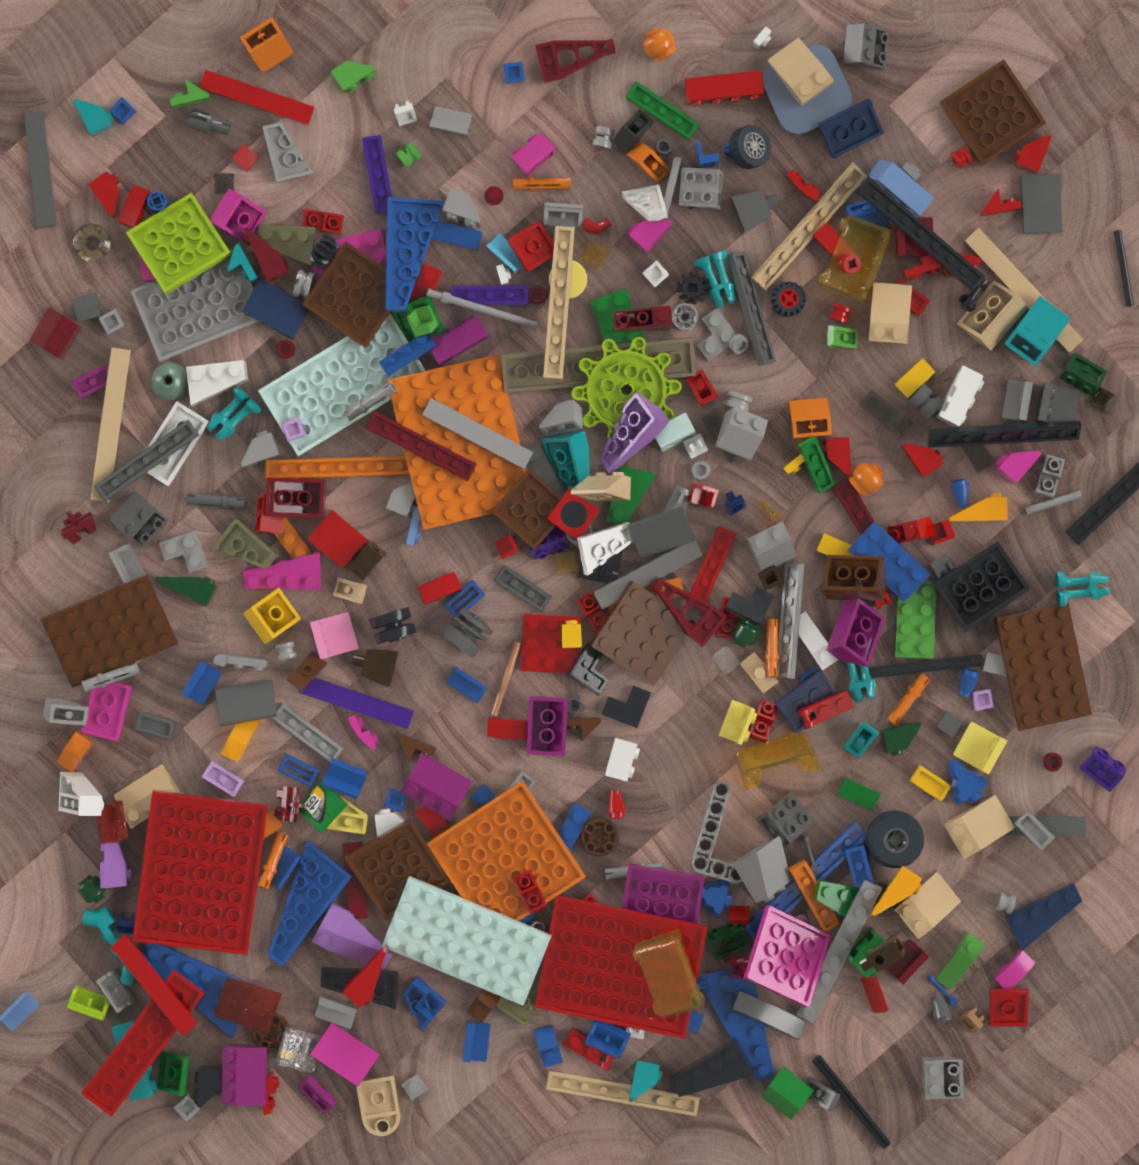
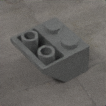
M865 23L847 25L843 63L855 67L885 69L889 31Z
M136 491L109 519L118 530L142 548L149 543L168 521L161 512Z

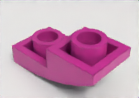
M356 714L348 717L358 737L371 749L377 748L376 743H379L375 732L372 733L371 730L363 732L362 728H365L362 718H358Z
M1019 950L1008 965L1004 964L993 979L1003 989L1013 988L1029 972L1035 962L1023 950Z

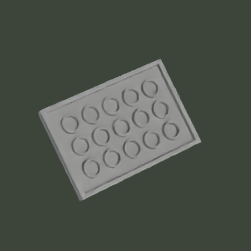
M234 249L229 250L231 256L165 295L157 281L131 290L159 362L259 322L242 313L254 290L252 282L249 279L245 280L240 271L243 267L231 273L227 271Z

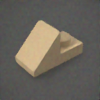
M338 577L333 596L362 604L367 585Z

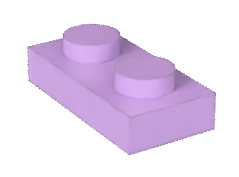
M213 760L202 775V778L233 797L236 796L245 781Z

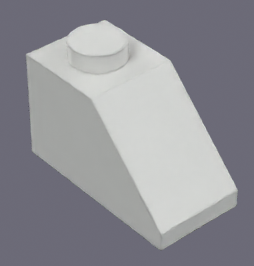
M390 809L379 810V813L375 814L377 837L402 823L405 819L396 812H390Z

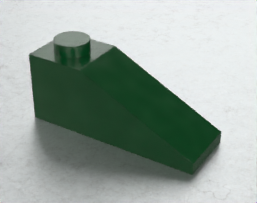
M208 576L204 578H155V581L205 607L209 605L218 588L214 584L215 580Z

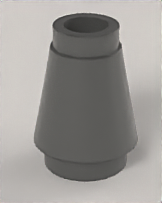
M942 994L931 997L933 1017L936 1019L937 1024L951 1020L950 1014L952 1013Z

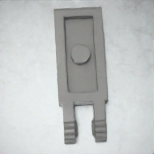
M222 652L213 657L214 664L223 667L228 663L233 664L232 667L244 668L245 665L252 666L251 669L263 670L269 664V659L265 657Z

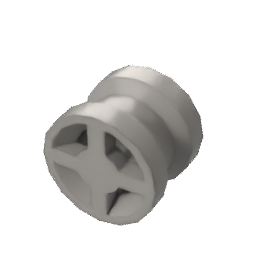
M294 641L275 645L276 650L279 652L278 660L297 657L293 649Z
M1000 892L996 903V910H1004L1006 913L1012 914L1016 896H1007L1005 893Z

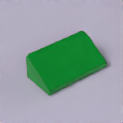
M845 777L837 795L873 810L881 793Z

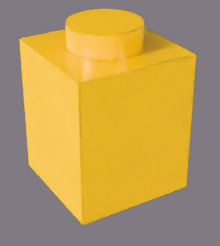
M567 620L566 624H562V648L582 647L581 624H577V620Z

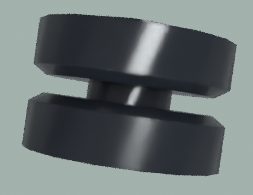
M409 607L369 619L372 629L381 627L385 629L374 635L377 645L406 638L405 636L417 633L414 623L410 622L403 625L401 621L411 618L412 615Z

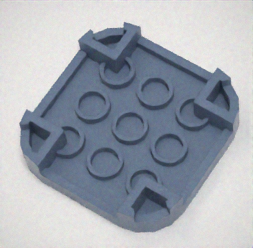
M812 45L807 48L825 67L834 82L802 107L771 65L767 67L763 74L765 93L779 120L781 128L789 134L805 135L807 132L818 128V123L851 106L852 95L835 56L830 49L823 45Z

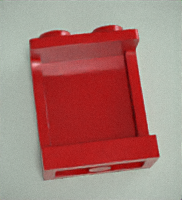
M334 510L326 516L308 538L311 543L342 569L345 567L349 568L355 560L356 554L358 552L361 553L368 545L366 543L368 539Z

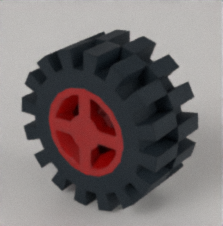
M782 282L774 289L771 295V304L779 315L792 317L804 308L806 293L801 285L799 286L796 282Z

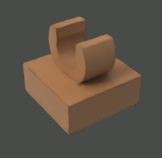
M977 1008L963 1013L958 1018L959 1022L969 1033L979 1030L984 1025L981 1022L984 1020V1016L977 1017L975 1015V1012L978 1010Z

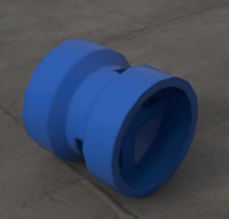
M152 192L148 196V206L157 213L169 206L167 197L161 192Z

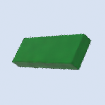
M812 436L799 443L798 447L816 491L821 493L835 486L836 484L817 438Z

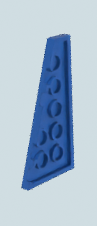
M387 198L385 311L405 312L445 201Z
M731 968L698 975V982L709 979L710 987L703 988L731 1039L736 1037L755 1068V1075H753L755 1080L775 1078L764 1024L732 1010L738 991L758 998L756 984L744 978H728L727 974L732 972Z

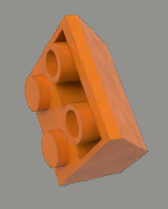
M273 17L240 37L262 74L295 54Z
M827 398L789 401L792 439L832 435L831 416Z

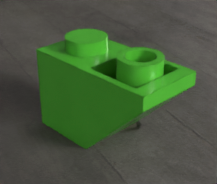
M350 61L342 63L331 71L344 93L354 92L359 88L358 85L360 83L371 81L375 77L374 74L377 73L373 66Z

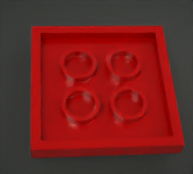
M524 614L521 671L568 674L579 656L580 647L562 648V624H566L567 620H577V624H581V617Z

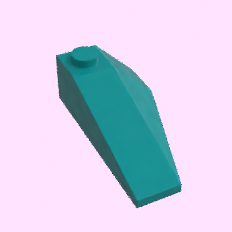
M585 431L567 432L542 439L546 457L549 463H553L557 471L555 475L557 479H561L565 487L564 492L568 488L573 489L587 476H590L589 447Z

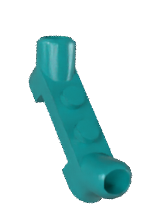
M106 905L99 910L88 908L84 911L83 925L100 928L103 933L101 935L102 939L107 945L110 944L112 946L120 939L110 925L116 921V918ZM112 951V954L115 957V959L117 961L120 960L116 953ZM122 962L123 968L120 982L128 986L136 985L137 979Z

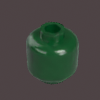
M741 619L738 621L732 635L736 640L735 643L745 648L746 645L753 646L761 631L758 626Z
M89 875L78 883L77 891L86 903L94 901L96 904L105 897L103 893L106 891V888H100V878L98 876Z

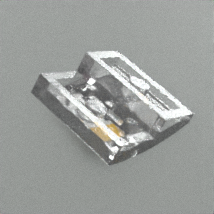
M286 1027L275 1064L281 1067L294 1068L298 1071L314 1073L317 1059L310 1054L323 1035Z

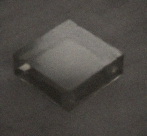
M214 173V193H226L228 189L234 191V173Z

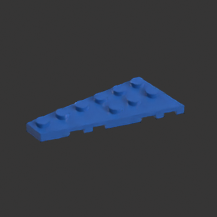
M310 840L306 842L303 857H301L297 874L294 877L285 903L284 912L280 918V924L268 956L282 967L287 964L353 876Z
M148 943L143 955L153 968L166 980L175 969L203 990L205 994L196 1004V1007L232 1039L255 985L167 946Z

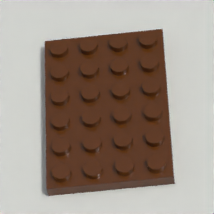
M148 574L40 619L72 688L81 685L82 680L97 676L98 673L104 674L178 644V640Z
M1069 602L1064 607H1059L1056 604L994 618L1018 731L1092 715Z

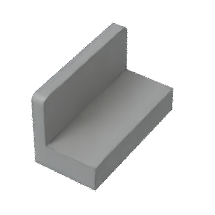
M436 106L429 127L432 130L468 137L472 114Z
M1008 380L1002 418L1027 421L1033 387L1032 382Z
M322 994L315 1017L350 1029L358 1007Z

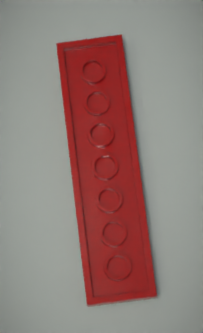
M175 969L165 981L189 1012L193 1010L205 994L203 990ZM153 999L81 1093L111 1117L177 1031Z

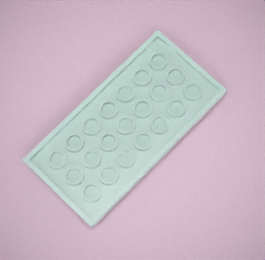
M391 313L367 348H364L347 336L258 390L283 433L284 430L281 423L300 417L306 436L289 441L298 457L391 401L390 396L370 408L369 412L362 413L352 421H349L345 416L344 410L356 404L357 400L369 396L387 384V380L425 371L418 358L389 377L379 362L386 356L408 343Z
M409 876L382 947L386 944L391 951L520 1005H524L552 935Z

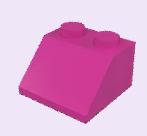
M542 133L538 136L534 134L527 140L528 144L524 148L520 146L512 153L514 155L512 161L526 177L556 154L555 146Z
M228 189L210 218V222L247 244L244 238V234H246L244 228L247 227L255 233L267 212L241 194Z
M643 220L640 224L636 222L629 229V240L646 255L672 227L673 222L671 220Z
M1040 451L1001 455L995 462L997 465L995 470L1011 484L1017 483L1042 453Z

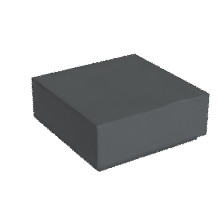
M946 711L936 727L953 738L963 721Z

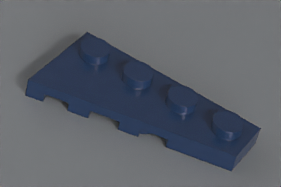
M1072 883L1013 911L1012 914L1005 915L1004 917L1020 950L1028 947L1081 903L1082 899L1075 884Z

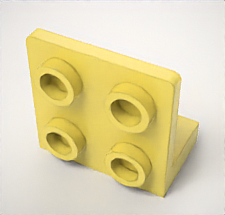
M732 700L719 736L737 742L739 745L747 742L750 735L748 731L749 725L754 724L757 717L755 708Z
M970 722L953 755L990 774L1007 740L974 722Z

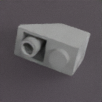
M410 482L394 489L386 508L409 517V514H413L417 504L414 503L415 495L412 483Z

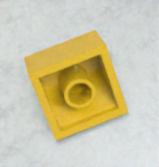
M280 588L243 613L264 644L270 642L301 619Z

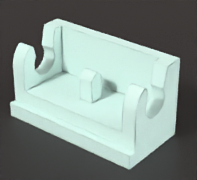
M684 413L670 420L655 439L661 451L664 452L695 436L696 432L687 414Z

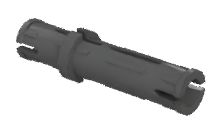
M187 494V505L223 507V509H245L246 497L229 496V494H224V496Z

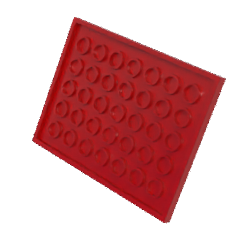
M152 790L133 941L248 955L268 804Z
M556 895L549 934L552 936L545 951L535 1008L686 1039L708 926Z

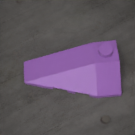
M636 392L625 404L622 410L623 416L614 427L616 431L612 439L608 440L600 457L601 463L610 474L657 437L669 423L662 410L639 392Z
M104 808L102 810L101 835L105 836V840H102L101 845L104 860L100 862V888L127 886L129 881H132V870H129V864L109 808Z
M332 903L312 940L313 943L328 951L365 965L382 948V943L377 938H374L367 931V928L354 918L350 911L335 903ZM388 949L381 970L385 969L392 956Z

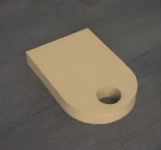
M394 1075L362 1080L357 1087L364 1127L368 1132L376 1136L391 1134L398 1127L401 1118ZM380 1121H385L388 1124V1129L381 1131L378 1129L377 1124Z

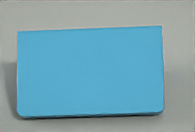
M500 233L491 243L486 245L487 249L514 274L522 267L507 239Z

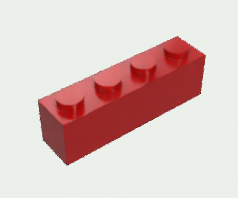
M762 70L685 78L687 105L691 104V107H699L707 102H710L711 105H718L726 100H729L730 103H737L745 98H748L749 101L760 100V97L764 95Z

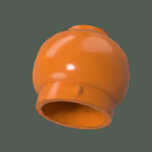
M656 27L644 36L646 40L643 42V49L657 63L678 49L674 44L675 38L673 34L667 29L662 28L658 30Z
M863 462L854 469L853 475L849 478L853 487L862 496L866 497L869 493L873 494L882 487L884 482L882 475L884 472L876 463Z

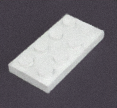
M178 401L172 407L148 447L188 419L200 436L148 472V474L167 486L171 485L210 422Z

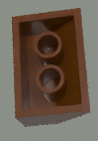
M827 556L822 590L828 600H853L856 598L862 601L884 600L886 587L884 556Z

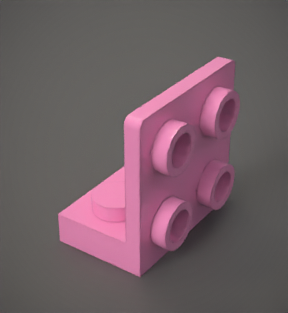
M348 612L310 622L320 659L359 648Z

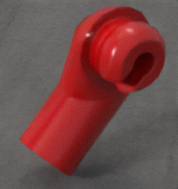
M589 218L582 222L584 230L592 234H600L612 226L608 218L599 223L591 221Z

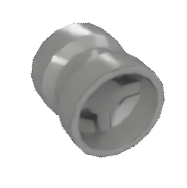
M596 126V138L593 139L592 146L610 150L612 145L610 141L614 136L615 130Z

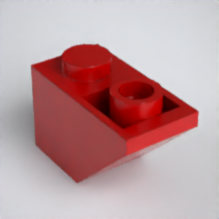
M931 517L888 527L889 535L898 544L935 536Z

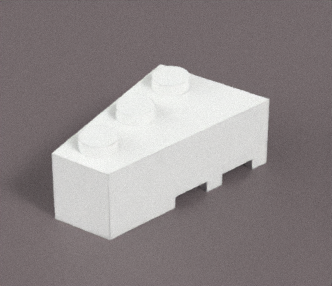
M964 365L961 366L935 418L952 427L962 426L967 417L966 412L968 408L971 409L975 402L974 396L976 391L979 392L984 384V381H982L984 376Z

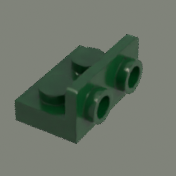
M1074 352L1059 378L1064 380L1065 383L1078 388L1084 394L1093 396L1100 388L1108 371Z
M729 922L706 933V939L715 961L751 947L742 924H730Z

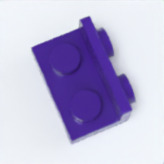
M555 526L535 550L530 548L533 559H543L550 554L562 553L569 549L570 546L565 532Z
M1098 746L1093 749L1092 754L1080 766L1084 773L1109 792L1123 779L1126 772L1122 762L1113 759L1105 749H1100Z

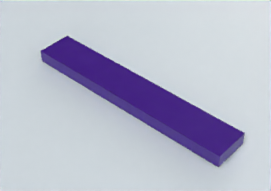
M315 678L303 692L299 691L301 694L406 729L409 727L414 710Z

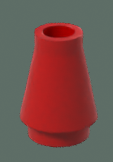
M610 791L608 804L610 819L625 818L626 809L621 797V791Z

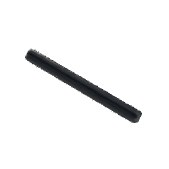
M981 654L874 666L869 668L871 678L981 666L983 665V657Z
M816 1056L812 1060L815 1066L836 1092L841 1094L840 1097L882 1149L887 1148L891 1144L889 1139L822 1056Z

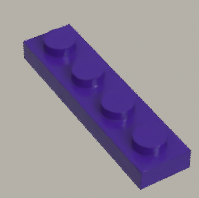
M381 135L364 137L362 142L375 214L387 213V198L392 197L382 137Z
M528 285L451 286V296L484 306L528 305Z

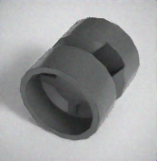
M923 384L907 402L915 409L919 408V413L928 420L944 401L937 394L932 395V390L926 384Z

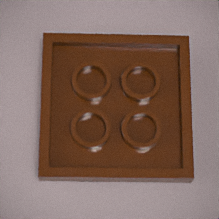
M527 469L490 512L530 548L535 550L555 527L554 524L547 520V517L562 497L531 469Z

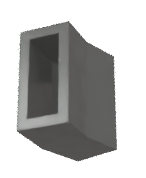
M96 293L72 299L78 322L102 316Z

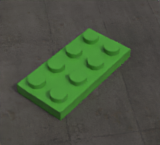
M923 582L905 602L897 596L894 657L934 659L936 587L933 584L934 582Z

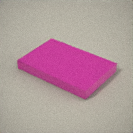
M113 682L105 685L106 687L104 688L99 687L91 690L87 705L89 707L86 726L82 725L81 733L119 742L132 686Z
M334 1023L330 1024L310 1054L357 1087L379 1056L377 1052Z

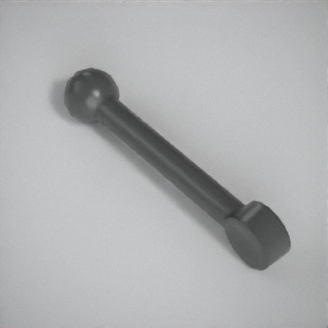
M805 835L802 837V841L806 845L812 866L810 869L816 873L819 867L814 862L809 845V837Z

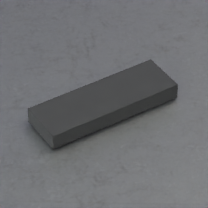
M506 565L502 567L494 579L496 583L540 612L544 610L552 598L551 595Z

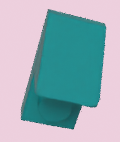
M238 243L234 247L227 271L231 273L243 267L240 271L245 280L249 279L253 283L259 278L241 245Z
M863 721L858 724L855 732L847 740L843 748L859 758L878 736L879 732Z

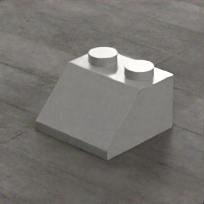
M735 406L725 412L715 447L750 461L764 437L768 420Z

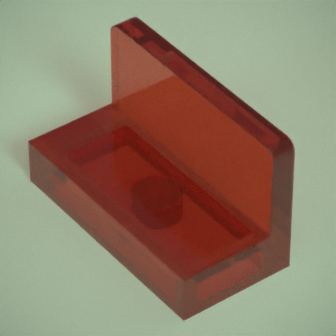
M114 801L110 805H104L101 816H96L99 843L123 842L127 839L123 801Z

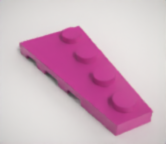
M320 551L312 555L297 556V558L290 560H280L277 563L271 564L267 570L258 566L245 568L243 571L244 589L321 590Z

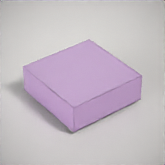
M300 417L281 423L287 442L306 436Z
M991 689L971 692L975 711L994 708Z

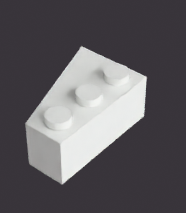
M244 360L186 367L191 406H196L224 391L232 389L236 385L248 381L247 366Z
M60 772L58 810L79 816H101V811L104 808L102 796L82 772Z

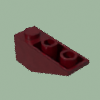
M244 228L246 232L244 238L247 244L251 245L254 250L251 254L255 262H259L261 266L259 272L263 280L266 279L272 283L290 275L291 271L284 256L249 228Z
M670 305L613 312L615 331H659L672 329L673 326Z

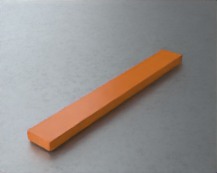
M405 456L265 460L266 479L267 477L333 478L409 475Z

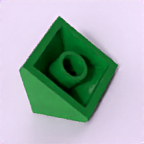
M161 1051L158 1078L159 1090L178 1096H184L187 1093L191 1054Z
M783 1066L761 1097L792 1120L814 1089Z

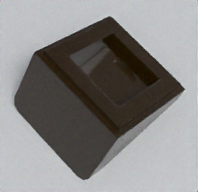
M1100 387L1089 403L1104 413L1109 414L1118 397Z
M775 565L757 573L765 591L783 583Z

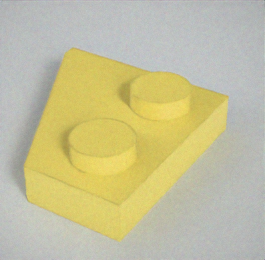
M342 798L347 806L327 829L366 835L369 816Z

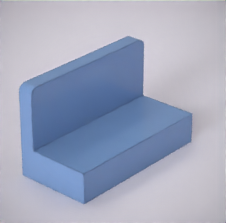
M26 991L0 1016V1022L2 1021L13 1032L40 1003Z

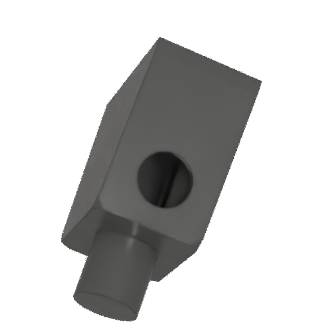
M762 190L731 197V202L744 233L772 216L770 208L779 205L775 194L765 198Z

